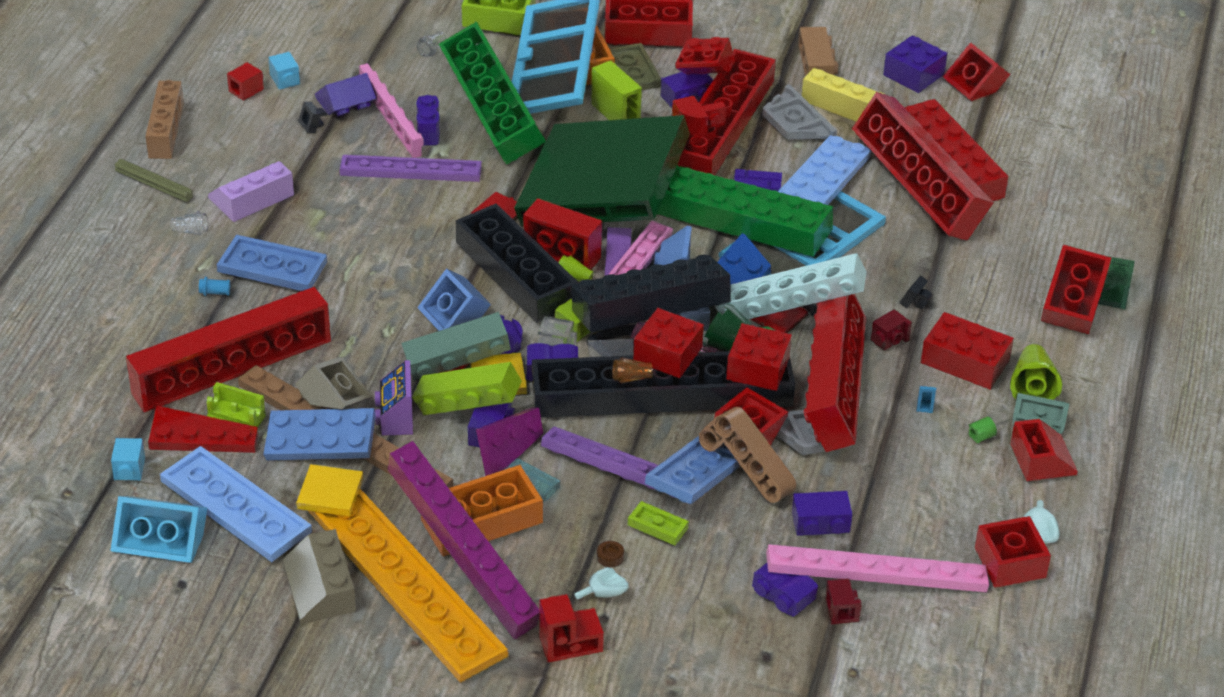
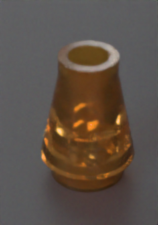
M624 357L613 362V379L620 381V383L652 377L653 368L651 363Z

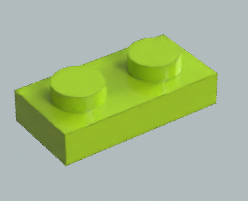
M641 501L628 517L627 525L676 546L688 530L689 521Z

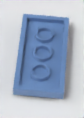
M236 235L217 263V272L303 291L314 285L327 264V255Z
M374 408L271 411L264 457L266 460L370 458L376 418Z
M698 436L647 473L645 484L659 492L676 497L681 502L692 504L741 465L727 446L724 445L713 452H709L701 446Z

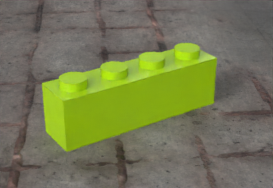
M505 362L423 375L412 397L423 415L513 402L522 380L512 363Z

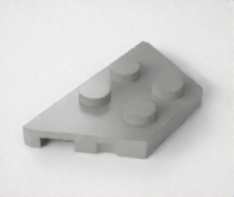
M790 84L784 87V92L781 95L777 94L773 101L763 107L762 115L786 139H827L830 135L837 136V129Z
M804 409L789 412L777 437L801 455L825 452L822 444L817 443L811 423L808 424L805 420Z

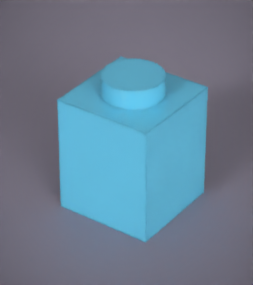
M290 52L268 57L270 76L279 90L300 84L299 66Z
M115 439L111 458L114 480H141L146 458L143 439Z

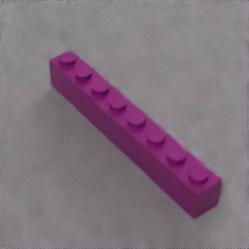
M411 441L389 454L387 470L511 637L515 640L535 628L539 621V608L416 444Z

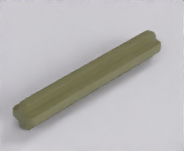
M119 159L118 162H115V170L123 175L185 202H189L193 198V190L124 159Z

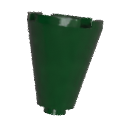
M731 303L725 304L723 306L727 309L725 313L718 312L704 336L708 341H703V346L717 352L731 351L741 324L753 325Z

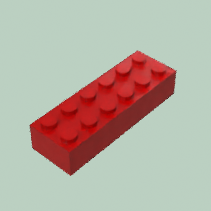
M935 99L904 107L992 201L1005 198L1008 175Z

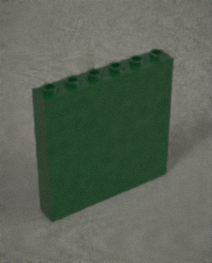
M685 116L554 124L514 207L520 226L524 227L523 214L537 198L602 220V222L655 220L690 135Z

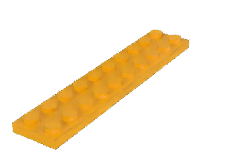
M359 489L350 517L308 511L325 531L336 529L344 553L460 683L508 657V649L361 489Z

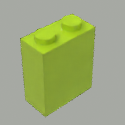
M611 60L592 67L591 104L608 120L641 118L642 87Z

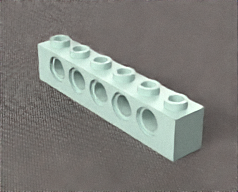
M856 253L731 284V302L727 303L734 305L747 319L756 318L863 292L867 271ZM727 303L715 305V308L718 312L724 314L727 309L723 306Z

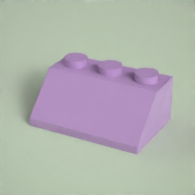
M278 161L215 189L208 194V198L235 222L293 196L292 172Z

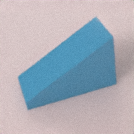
M920 386L917 397V412L933 413L936 394L935 387Z

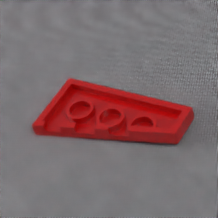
M156 405L148 445L149 450L194 451L201 446L208 452L255 453L258 427Z

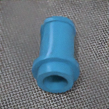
M205 276L204 279L199 280V293L207 296V294L229 296L231 282L230 280L208 279Z

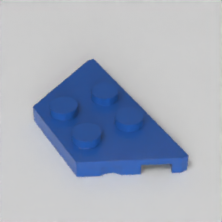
M743 233L718 260V263L730 274V285L767 276L771 273L770 263Z

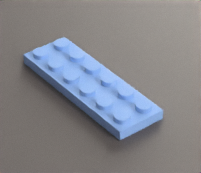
M830 135L778 192L829 205L868 161L872 151L863 144L852 143L843 140L839 136Z
M201 446L160 474L162 483L192 505L207 507V516L270 562H273L312 533V525Z

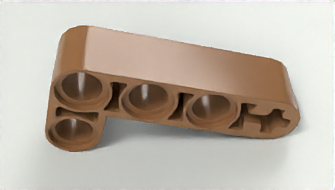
M734 407L714 418L700 432L699 442L705 450L713 452L724 445L727 446L767 501L776 503L796 490V480L743 409Z

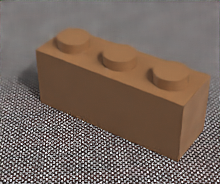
M800 27L798 46L805 76L813 68L823 70L832 75L838 74V62L835 61L832 37L828 35L826 27Z

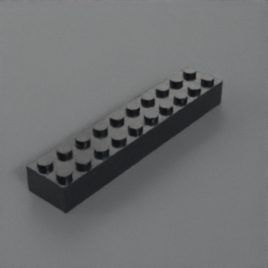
M730 351L698 353L680 378L634 362V355L532 360L534 408H539L541 418L719 410L746 388L751 389L780 407H793L795 379L789 358L777 391L726 380Z

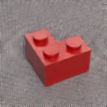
M568 594L539 599V638L548 663L603 652L604 632L595 608L574 612Z

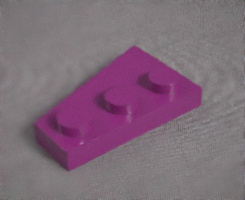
M529 408L476 429L485 476L507 469L544 433L539 408Z

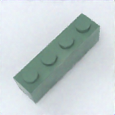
M499 312L401 343L406 360H410L413 381L421 379L423 375L452 370L456 367L511 350L508 335Z

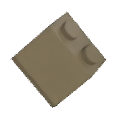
M342 356L314 365L295 383L301 396L310 405L345 409L370 400L373 397Z

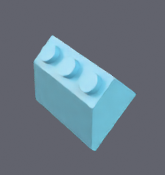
M118 496L110 551L192 563L204 535L207 507L132 496Z

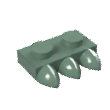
M1018 393L1012 419L1013 425L1016 421L1041 419L1058 433L1062 434L1070 403Z

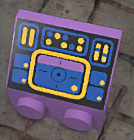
M410 360L404 361L381 379L380 391H375V406L380 407V409H375L376 425H381V436L413 434Z

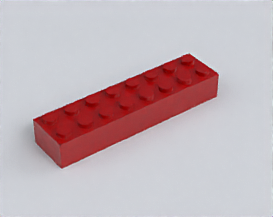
M733 49L735 61L730 72L718 73L699 101L701 106L723 101L726 106L725 125L708 129L707 136L689 135L677 166L716 175L773 84L776 59Z
M876 92L852 127V130L948 236L968 241L994 202L895 97Z
M311 287L127 355L126 362L131 394L143 412L155 409L156 405L163 406L213 387L216 382L223 383L242 376L255 365L263 368L331 342L328 303L315 287Z
M855 294L816 303L817 313L814 314L816 324L813 329L814 342L811 344L812 359L809 360L810 375L807 376L809 387L808 392L805 394L807 405L804 408V417L808 424L811 423L817 443L822 444L825 452L856 444L866 316Z

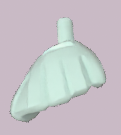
M1038 500L1037 507L1030 509L1023 517H1031L1045 544L1054 543L1060 536L1058 522L1044 508V502Z
M607 567L594 573L589 580L590 586L574 593L577 600L591 593H594L596 597L602 598L616 597L626 592L629 584L613 568Z

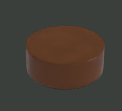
M605 541L597 547V561L602 566L616 567L623 562L624 547L620 543Z

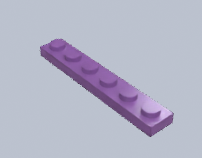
M555 426L542 437L541 446L550 449L554 453L569 456L578 462L595 466L601 471H608L621 476L625 480H632L645 485L649 489H655L645 484L646 474L656 468L657 464Z

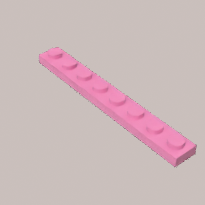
M768 544L766 551L768 572L976 592H987L989 587L986 566L981 564Z

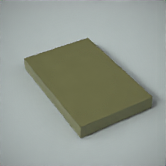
M642 43L609 48L615 58L614 64L641 86L642 90L661 87V77Z

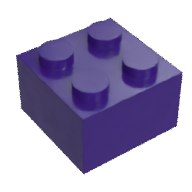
M911 35L885 54L883 75L916 93H920L945 74L948 53L937 46L921 40L919 37Z

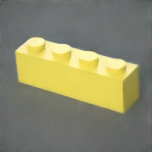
M813 68L804 77L802 85V97L811 105L853 121L858 120L877 92Z

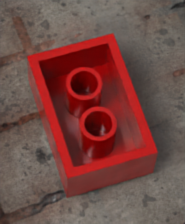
M538 198L523 214L524 230L558 263L563 255L567 257L572 256L589 270H592L601 259L602 220Z
M1063 244L1043 307L1041 321L1089 335L1108 274L1111 257Z
M944 312L923 341L920 363L991 390L1010 361L1014 338Z

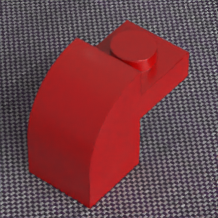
M690 96L672 101V116H685L690 135L707 136L708 129L725 125L726 106L723 101L701 106L695 96Z

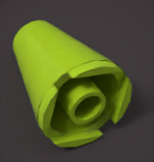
M1038 344L1026 346L1022 350L1010 379L1012 396L1017 399L1018 393L1051 400H1054L1057 396L1059 397L1063 385L1062 378L1048 353Z

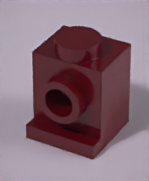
M893 309L873 321L870 340L884 351L893 345L899 344L902 340L908 342L910 340L912 322Z
M850 579L827 580L825 602L831 625L859 622L862 603L861 599H858L857 591L852 590Z

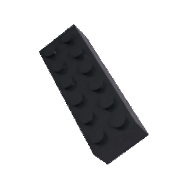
M493 204L455 220L456 243L536 323L554 316L555 310L572 298L571 285L578 283V281L498 204Z
M698 255L694 259L675 260L673 263L666 265L656 264L642 270L632 269L627 271V273L619 275L608 274L600 279H585L580 281V283L571 285L572 311L590 332L649 320L657 308L677 314L731 302L730 274L710 255Z

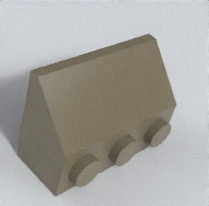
M336 529L307 535L283 559V565L300 624L356 612L354 586Z

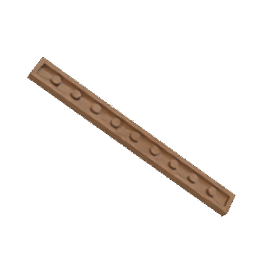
M257 365L238 378L239 387L246 391L263 395L265 402L279 410L331 409L329 407L310 405L301 396L297 388ZM373 433L370 458L362 459L390 474L387 470L389 454L399 449V447ZM434 468L447 487H453V479Z

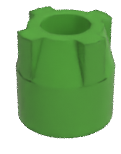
M987 416L969 424L968 434L976 443H980L995 436L997 429L993 420Z

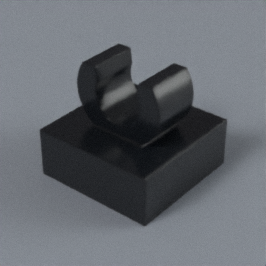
M303 102L298 122L307 133H316L317 127L324 126L320 117L327 116V113L323 108H316L312 102Z
M920 275L899 303L908 308L914 302L917 308L923 309L933 296L929 290L923 289L928 280Z

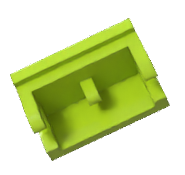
M216 382L213 386L214 398L207 397V416L256 427H259L266 417L263 395Z

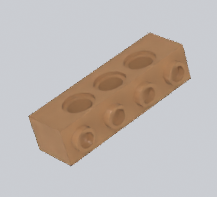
M158 81L145 136L148 158L172 159L184 106L181 81Z

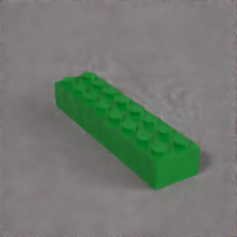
M477 21L439 43L442 52L506 165L546 142Z
M681 166L676 167L657 213L658 215L735 236H740L743 233L750 240L813 257L833 230V206Z

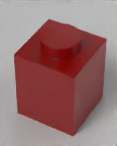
M246 62L228 72L229 92L244 101L264 90L262 71Z

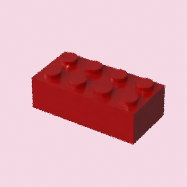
M606 0L604 39L606 44L633 45L642 43V45L684 47L686 41L692 39L693 0Z

